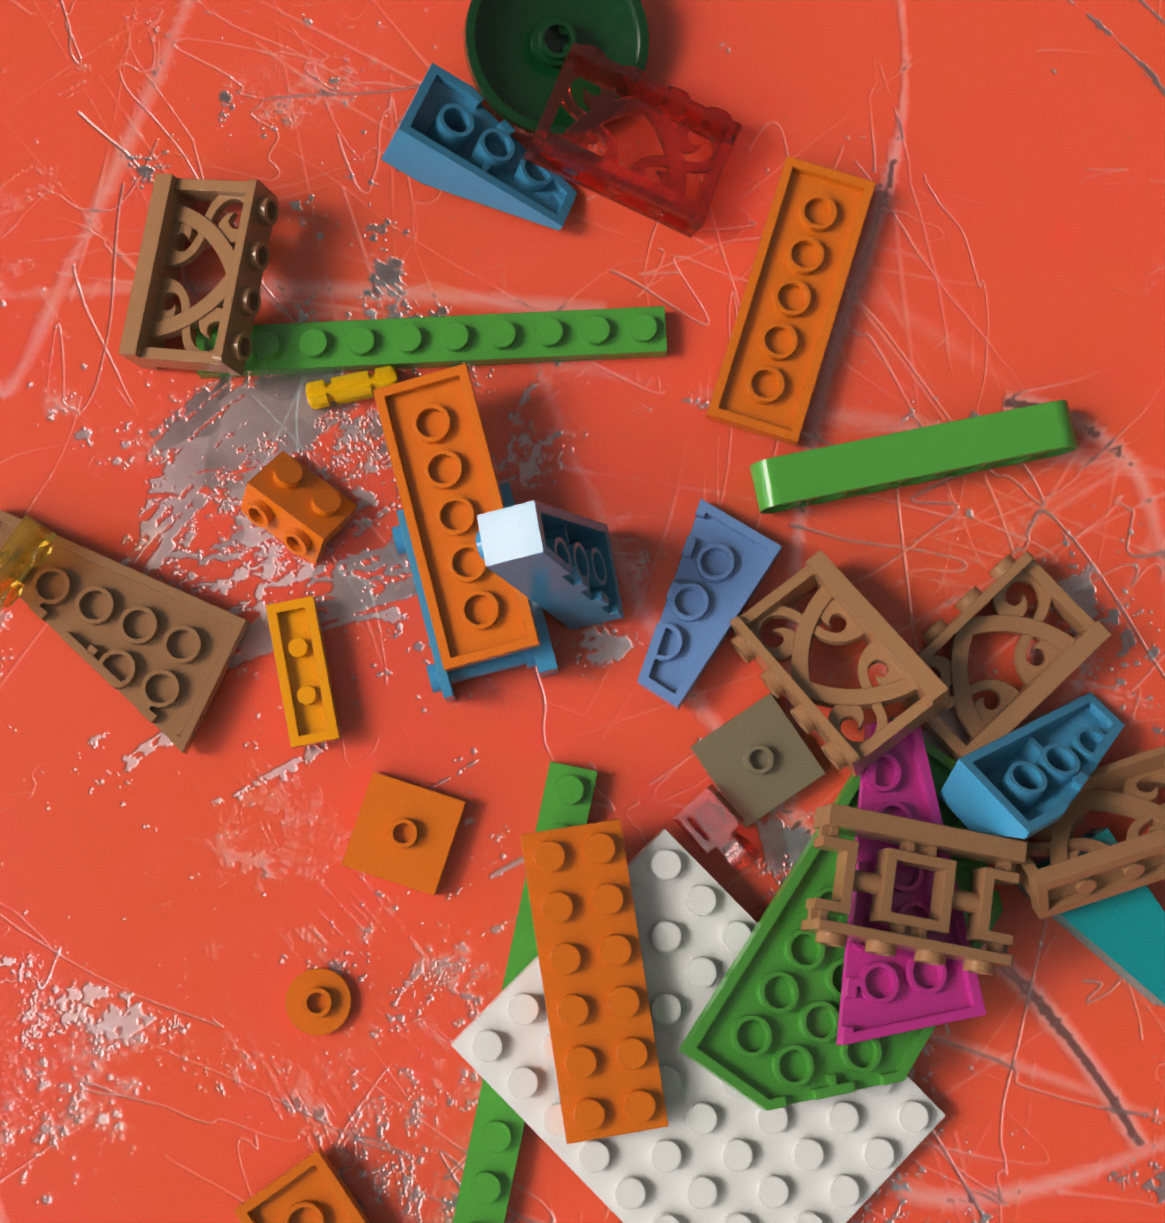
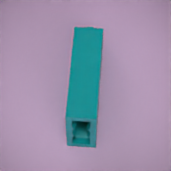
M1092 828L1079 837L1094 839L1108 846L1118 843L1108 828ZM1050 857L1036 867L1040 869L1049 866ZM1019 880V884H1016V886L1030 898ZM1147 885L1051 916L1153 1005L1165 1007V912Z

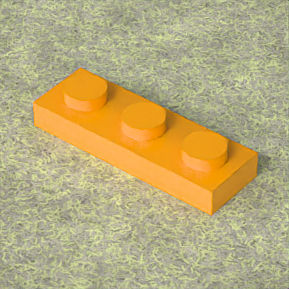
M309 596L265 605L291 748L295 749L342 739L316 598Z

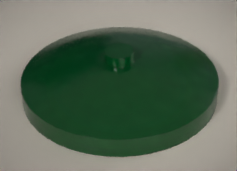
M471 0L464 24L465 58L472 80L481 96L507 122L522 130L542 136H574L588 132L607 122L634 95L643 77L648 59V24L640 0Z

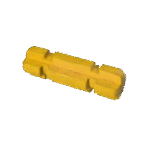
M393 366L376 368L375 373L369 374L368 370L332 377L329 383L324 382V379L308 382L306 384V395L312 409L330 407V402L336 401L337 405L373 398V390L399 382L395 368Z

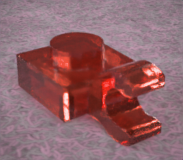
M713 784L708 786L673 818L705 855L717 847L738 872H741L759 854L756 847L746 837L735 831L745 820Z

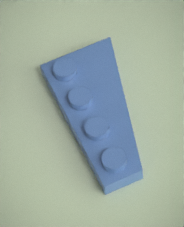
M700 499L690 535L687 536L674 581L671 582L662 616L656 625L637 680L641 687L680 710L732 630L729 621L736 616H741L782 552V546L703 499Z

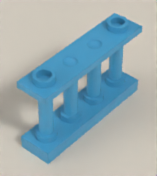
M509 482L499 484L505 508L514 506L515 503ZM403 509L396 511L400 525L391 527L398 555L407 553L435 662L426 665L433 693L442 691L446 702L454 701L456 697L452 683L525 664L527 669L537 666L540 678L557 674L558 666L543 609L531 599L530 603L542 646L456 670L444 671Z

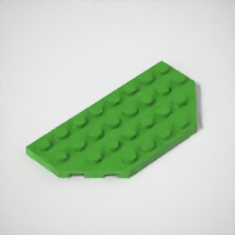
M924 739L943 825L969 830L938 797L957 762ZM853 774L850 775L833 802L834 804L858 808L861 774L858 777H855ZM816 829L678 1049L757 1107L766 1111L813 1099L819 1100L856 1092V1090L877 1085L902 1082L907 1077L936 1027H926L847 1045H836L845 948L815 943V933L801 931L802 920L807 919L808 910L805 909L806 899L817 897L832 900L838 853L814 848V840L819 834L818 829ZM843 834L838 836V838L855 841L853 836ZM950 856L951 860L957 861L955 879L958 890L971 892L974 869L989 867L988 863ZM994 890L989 931L993 929L1003 911L999 891ZM963 912L967 927L969 913ZM828 914L827 920L847 924L848 915L837 916ZM970 941L971 948L981 949L983 943Z

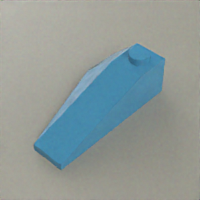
M432 63L381 160L422 184L560 231L577 192L539 153H529L512 136L515 129L505 119L500 123L482 105L484 98L472 86Z

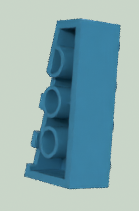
M535 500L477 515L479 531L476 533V546L479 555L485 561L486 567L571 630L625 618L607 524Z

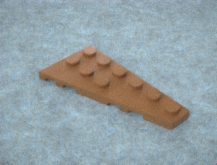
M0 510V581L15 592L40 619L51 626L113 688L124 695L148 721L159 728L182 753L187 754L250 622Z

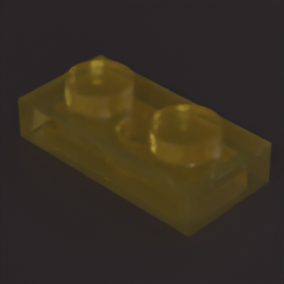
M25 515L0 549V612L4 607L11 606L18 599L24 587L23 580L33 567H39L48 558L53 548L51 542L57 535L28 515Z

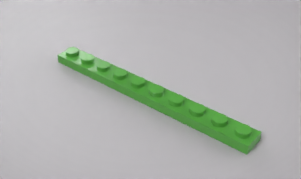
M665 306L253 325L251 333L252 352L245 363L242 376L370 371L385 366H393L395 369L454 367L464 363L467 366L666 357ZM214 327L211 331L213 340L204 336L199 328L196 329V344L200 350L210 351L215 348L219 327ZM197 371L200 378L240 377V375H232L230 373Z
M550 761L535 832L587 824L598 771ZM526 878L502 990L538 955ZM484 1079L480 1090L453 1223H504L525 1121Z

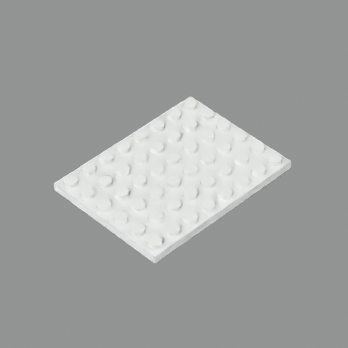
M662 829L627 865L668 1127L567 1144L538 955L451 1042V1046L623 1223H846L946 1115L908 1076L902 1082L859 1089L856 1092L819 1100L813 1099L766 1111L757 1107L678 1050L754 930L757 922L666 829Z

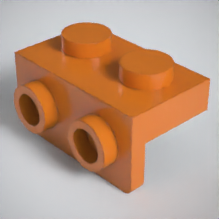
M282 451L247 482L240 509L254 525L266 529L282 541L292 553L302 556L311 564H316L321 559L326 544L355 516L358 505L286 452Z

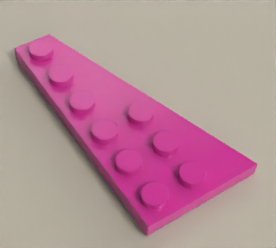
M877 722L865 725L864 741L874 734ZM921 726L866 767L864 772L861 773L858 799L859 809L943 825ZM855 837V841L859 842L856 870L875 873L878 850L885 848L899 850L900 846ZM939 853L936 855V857L951 860L949 855ZM897 864L891 912L929 919L934 871ZM955 879L954 889H957V890H958V888H957V883H956V879ZM853 890L847 924L889 932V925L869 922L872 894ZM951 910L949 934L936 935L927 933V939L971 947L970 941L966 940L967 927L963 912ZM847 940L844 954L836 1045H847L986 1015L978 975L963 971V961L946 958L945 966L928 965L914 962L915 952L897 949L896 957L875 955L864 952L865 943Z

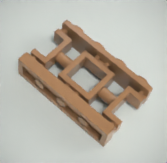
M834 803L816 808L813 829H818L819 834L814 840V848L837 852L838 855L832 900L817 897L806 899L805 909L808 910L807 919L802 920L801 931L815 933V943L846 948L847 940L865 943L864 952L888 957H896L897 949L915 952L914 962L935 966H945L946 958L963 961V971L982 975H994L995 967H1013L1014 956L1007 954L1008 946L1013 944V935L989 931L994 883L1005 886L1019 884L1020 874L1016 873V865L1026 861L1027 842ZM843 834L899 845L900 847L899 850L893 848L878 850L875 873L856 870L859 842L838 838V836ZM939 853L994 864L995 869L989 867L974 869L971 892L954 889L957 861L939 858L936 855ZM897 864L934 871L929 919L891 912ZM853 890L872 894L869 922L889 925V932L827 920L828 914L837 916L850 915ZM951 910L967 912L969 916L966 940L986 944V950L927 939V933L936 935L949 934Z

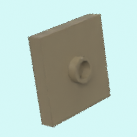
M771 693L690 747L744 828L826 774Z

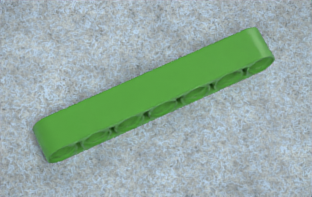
M1059 400L772 457L758 461L749 467L759 512L761 514H770L1050 458L1077 449L1079 445L1068 402L1066 400Z

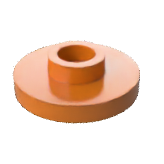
M328 968L307 970L298 975L287 990L285 998L287 1015L292 1024L306 1034L314 1036L329 1034L338 1029L350 1014L352 1008L351 989L346 980L336 971Z

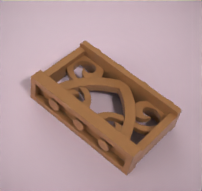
M156 173L118 354L143 369L159 370L161 367L243 375L245 363L252 352L251 333L254 317L259 312L261 306L260 287L263 271L267 268L270 259L268 246L272 226L278 218L277 197L260 180L176 178L173 174ZM194 201L212 202L205 217L192 210ZM233 203H243L238 229L233 228V222L239 216L235 212L224 216L218 227L215 225L225 208ZM186 237H188L191 246L184 251ZM209 242L217 252L226 275L206 297L194 305L189 291L178 282L179 271L181 267L196 260ZM174 295H178L180 299L181 313L179 306L176 304L172 308ZM216 325H219L215 348L210 351L200 350L195 341L194 330L199 328L204 336L213 340L211 331ZM182 335L185 350L164 348L165 340Z
M820 550L805 561L806 566L740 617L736 616L729 621L735 635L730 642L746 663L754 659L764 672L760 674V677L776 698L784 694L793 704L794 708L790 712L800 727L807 734L815 730L824 740L825 744L821 746V749L830 762L839 771L847 767L855 777H858L864 772L866 767L932 716L936 718L950 707L949 688ZM814 587L818 589L807 605L803 615L789 608V606ZM835 617H841L847 622L845 629L839 633L829 632L819 626L822 621L823 624L831 628L830 622ZM786 619L797 624L796 633L789 628L773 630V634H778L784 638L783 643L779 647L772 648L761 641V630L771 620ZM814 637L831 645H848L861 639L868 644L858 662V679L862 689L833 688L811 682L810 653ZM791 659L792 677L779 662ZM877 663L886 665L889 668L888 674L883 677L875 675L879 686L872 687L868 677L869 668ZM912 696L918 699L916 703L888 724L883 706L906 700ZM816 705L833 708L828 719ZM872 708L877 718L874 734L869 739L861 742L847 739L841 732L843 721L847 719L857 721L860 731L865 721L862 709Z
M1029 551L1016 559L1010 553L988 572L994 579L982 591L974 586L954 605L960 612L948 624L941 618L920 637L926 644L916 654L929 668H933L938 672L939 679L947 687L950 686V707L947 709L955 707L968 738L962 742L938 716L936 718L932 716L922 726L950 754L949 757L956 762L959 758L1009 734L1112 635L1099 621H1094L1034 560ZM1018 582L1026 583L1035 590L1038 605L1032 619L1023 617L1027 611V600L1024 594L1021 595L1020 603L1017 606L1007 603L1005 594L1011 584ZM991 600L992 608L996 615L972 618ZM1050 606L1076 631L1073 637L1043 622ZM986 633L1021 635L1014 651L1015 669L1019 678L1024 683L1018 690L1010 684L999 680H983L969 686L968 655L972 636ZM952 637L949 660L943 656L933 655ZM1031 639L1038 640L1031 651L1040 650L1044 655V660L1039 666L1031 665L1026 659V650ZM991 690L998 697V705L995 709L988 710L983 704L985 697L973 702L972 695L980 691ZM912 696L900 701V703L908 709L918 699Z
M1165 745L1106 765L1097 766L1061 819L1031 836L1038 840H1050V842L1033 843L1020 838L999 836L1027 842L1026 861L1016 865V873L1020 874L1019 880L1029 895L1031 906L1040 920L1165 879V803L1162 805L1156 804L1158 789L1165 787ZM1089 811L1115 813L1136 819L1128 829L1126 841L1110 846L1094 839L1072 838L1077 826ZM1149 828V833L1141 835L1143 831ZM1050 855V865L1038 869L1030 856Z

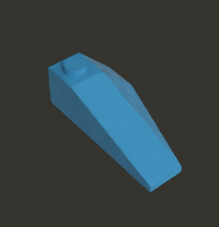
M1089 692L959 758L938 797L970 831L1026 839L1061 819L1125 725Z

